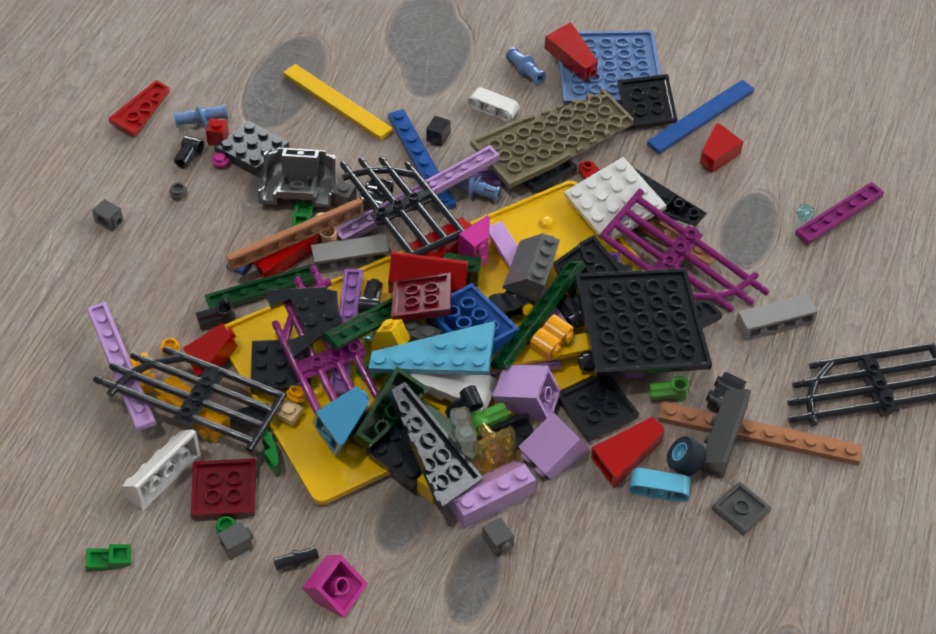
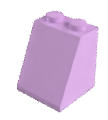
M511 365L508 370H503L500 373L497 386L493 390V399L497 404L504 403L509 412L519 415L528 413L530 418L544 422L554 412L561 390L548 366Z
M554 412L519 446L523 451L521 456L528 463L533 461L537 465L534 469L542 477L547 475L550 480L590 451L584 442Z

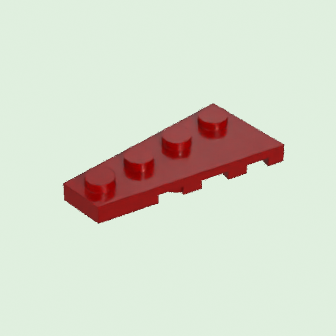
M155 80L110 116L109 123L135 138L169 94V87Z

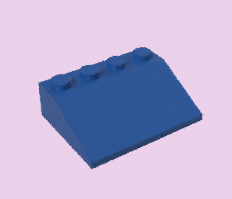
M473 283L452 293L451 315L425 318L426 324L442 330V334L495 321L496 326L491 358L519 332V328Z

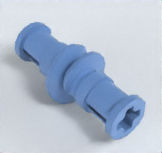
M512 47L507 51L506 59L512 61L517 66L519 75L531 77L537 85L545 81L546 73L538 69L532 56L520 54L516 47Z
M226 104L201 109L197 105L196 110H188L181 113L174 112L176 127L184 124H195L196 122H198V125L202 122L206 126L210 118L228 119Z
M475 174L471 178L468 177L453 185L459 189L467 190L469 197H473L476 193L479 196L491 198L494 202L498 201L502 189L500 186L495 187L481 182V176L475 180Z

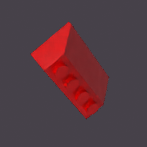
M392 251L388 292L393 294L394 280L451 273L452 293L467 286L468 261Z

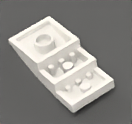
M410 374L430 388L427 393L439 400L445 398L450 402H454L460 397L459 392L463 388L475 385L484 403L481 410L487 409L493 395V390L498 383V380L490 375Z

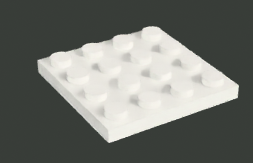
M624 157L564 192L566 199L597 235L604 230L639 188L644 191L642 198L660 211L666 209V204ZM637 202L631 208L633 212L646 221L655 216ZM626 215L620 221L629 230L639 226ZM615 228L609 234L614 240L624 235Z

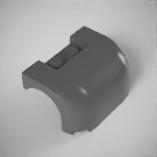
M277 148V151L270 153L266 151L264 153L262 188L258 190L259 203L277 204L279 198L284 200L300 199L302 201L313 200V207L331 208L332 191L336 183L335 155H328L325 150Z

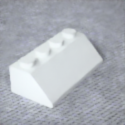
M179 431L168 440V443L162 449L157 450L147 463L142 464L139 470L124 482L122 489L125 498L142 510L154 501L201 455L196 431Z

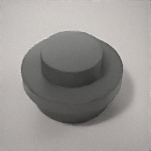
M176 182L171 185L169 193L174 199H182L187 195L188 190L183 183Z

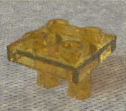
M487 423L478 427V433L482 436V439L475 443L477 470L481 475L491 472L517 458L515 431L511 426L497 433H494Z

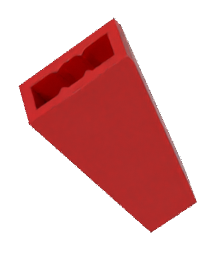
M571 22L545 36L544 49L585 81L597 74L598 61Z
M463 217L457 219L464 229L472 226ZM450 223L441 227L447 236L456 232ZM434 231L425 235L430 243L440 239ZM418 239L409 243L413 251L423 247ZM459 239L423 256L443 258L445 252L458 254Z
M317 234L259 259L253 262L261 278L285 272L312 253L311 245L318 244L320 235Z
M652 416L593 446L591 459L610 485L615 488L662 443L664 427Z

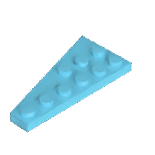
M495 321L372 351L369 371L370 373H390L394 368L399 367L408 374L489 376L496 326Z

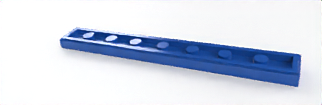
M744 80L737 82L649 139L647 146L656 153L661 154L754 93L755 88Z

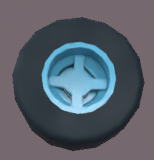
M690 436L678 438L671 445L667 453L668 466L679 474L686 476L696 474L706 459L705 447Z

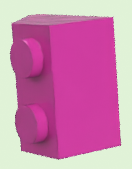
M488 215L459 233V254L482 258V267L488 262L490 217Z
M341 554L326 555L302 589L315 603L340 617H344L368 583Z

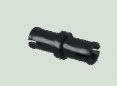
M316 546L300 551L292 550V553L275 557L273 560L276 570L279 571L292 566L299 567L302 563L317 560L319 555Z

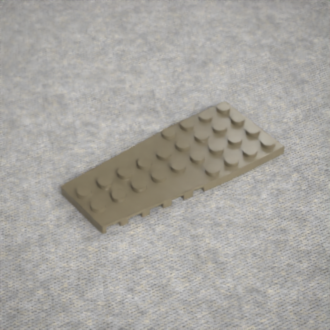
M602 89L601 93L596 95L590 93L583 100L574 99L569 105L564 106L560 104L556 106L555 110L549 111L546 109L541 111V115L534 116L532 114L470 140V146L476 152L489 145L497 151L501 160L489 167L510 189L556 168L633 125L634 118L605 89Z

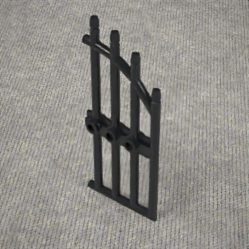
M380 156L378 160L383 167H371L364 158L359 157L358 162L363 169L352 171L346 162H340V167L345 172V174L341 175L343 181L350 179L356 185L358 191L374 210L370 213L373 221L378 226L385 225L405 253L424 255L459 239V233L465 230L410 162L406 161L404 163L407 169L405 170L392 167L385 157ZM377 174H389L407 197L396 199ZM368 175L390 204L380 207L358 177ZM400 176L415 179L423 190L412 192ZM433 202L456 232L447 236L425 209L424 205ZM412 210H418L440 239L430 243L407 213ZM401 217L423 247L413 251L391 220Z
M935 343L810 362V369L820 367V371L813 378L792 382L793 388L809 387L807 396L787 400L788 406L806 404L807 413L789 416L788 422L809 421L810 426L814 427L818 424L817 419L877 409L880 414L888 415L898 412V406L936 400V392L894 399L891 390L936 383V375L887 383L884 374L936 366ZM930 351L933 359L880 367L877 361L880 358ZM857 362L860 371L826 376L833 366ZM858 378H864L867 384L864 387L816 394L818 385ZM870 393L874 400L871 403L816 412L814 407L815 402Z
M165 346L162 352L169 356L151 359L132 352L130 358L142 363L132 369L111 363L109 369L123 375L116 382L100 376L93 378L96 384L108 388L106 394L110 397H113L117 392L175 415L173 421L178 422L182 426L191 428L196 423L246 443L245 450L249 453L253 452L287 396V393ZM187 362L204 369V372L199 378L168 364ZM154 368L195 385L189 393L141 373ZM223 377L276 397V399L270 406L219 386ZM132 378L182 398L185 401L178 408L124 385ZM215 392L266 412V415L262 421L209 401V399ZM205 407L255 427L257 430L251 437L199 415Z

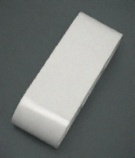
M481 87L477 88L468 99V104L471 108L506 122L511 121L520 108L515 100Z

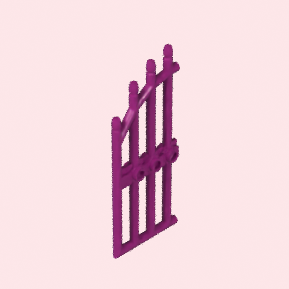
M640 188L598 235L600 239L642 270L682 269L679 265L685 258L727 289L715 293L688 273L690 284L703 292L693 293L695 301H715L731 313L735 308L732 304L727 303L724 298L736 295L752 306L755 301L750 296H747L742 291L743 289L751 285L763 295L767 296L770 292L768 288L762 286L756 280L759 277L757 272L748 275L700 240L703 235L695 227H691L689 224L686 228L682 227L642 198L644 191ZM637 202L680 235L673 241L633 212L631 208ZM625 215L669 246V248L662 254L621 224L620 221ZM614 228L658 259V261L651 267L610 237L609 234ZM696 245L744 281L737 286L733 285L689 252Z
M315 265L309 267L317 284L314 287H329L332 285L329 278L323 281ZM295 277L294 283L296 287L305 288L301 278ZM291 303L284 304L288 313L284 330L281 329V325L277 320L272 322V327L314 414L321 408L307 379L318 375L332 402L337 399V396L325 372L336 368L347 391L354 388V385L344 364L355 361L374 399L378 389L362 359L367 354L359 339L334 351L322 338L327 348L326 351L316 354L312 346L306 349L308 358L300 361L297 358L293 359L287 346L293 325L299 336L305 333Z

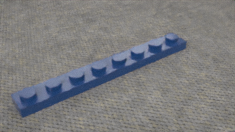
M401 109L388 113V119L422 178L426 180L438 174L437 167L405 110ZM449 189L437 194L448 210L456 208V202Z

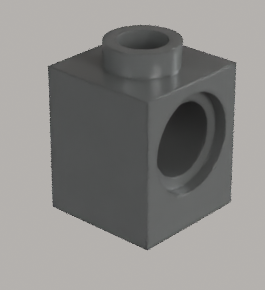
M105 199L92 209L95 223L111 232L124 221L121 208Z

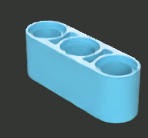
M635 468L631 471L629 491L638 496L686 502L689 500L691 479L681 474Z

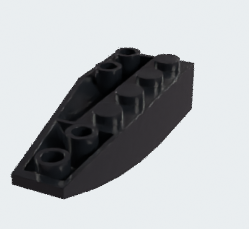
M635 169L666 204V209L662 212L670 218L696 227L707 215V212Z

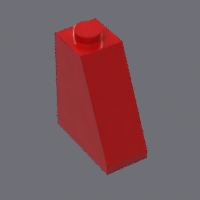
M717 123L702 150L700 164L711 173L715 172L741 154L744 141L720 123Z
M222 323L186 345L183 349L188 355L222 367L238 347L235 340L237 335L231 327L228 329ZM191 364L196 376L200 378L204 369Z

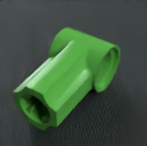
M675 376L672 381L648 384L651 401L671 398L675 401H684L688 395L689 381L684 376Z
M502 402L485 410L479 409L469 412L466 415V421L477 436L486 434L491 426L509 419L507 408Z

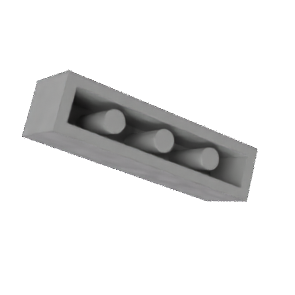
M385 234L311 245L313 263L318 269V273L363 267L389 256Z
M808 294L795 296L791 299L779 300L775 303L763 304L759 307L739 311L735 324L746 341L813 324L818 310Z

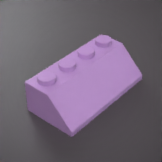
M513 460L483 475V479L447 505L464 529L534 494L536 479L525 464Z

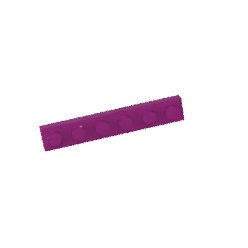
M870 182L796 229L795 235L808 246L881 199L884 191Z

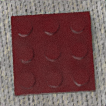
M451 273L394 280L392 320L402 319L404 322L407 320L451 315Z
M256 458L193 461L191 519L255 516Z

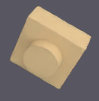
M286 399L275 416L292 426L304 413V409L300 405Z

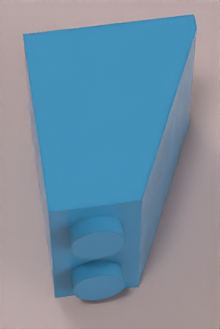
M358 386L315 413L313 425L335 456H338L369 404L367 393L363 389L360 390Z

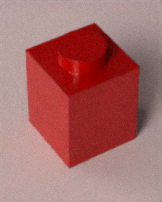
M210 118L206 128L208 145L215 146L230 135L227 120Z

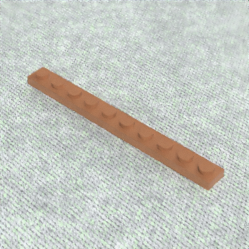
M662 401L658 422L711 433L713 426L710 423L713 414L718 415V413ZM743 419L736 438L859 466L861 459V444Z

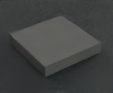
M739 481L712 506L711 510L744 536L770 512L771 507Z

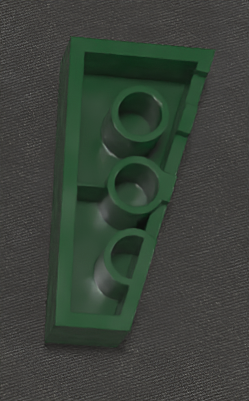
M399 367L394 368L356 426L350 439L367 449L399 420L388 395L394 388L406 382L419 399L430 388Z

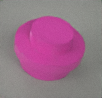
M217 153L211 159L212 164L217 169H224L229 163V159L223 153Z

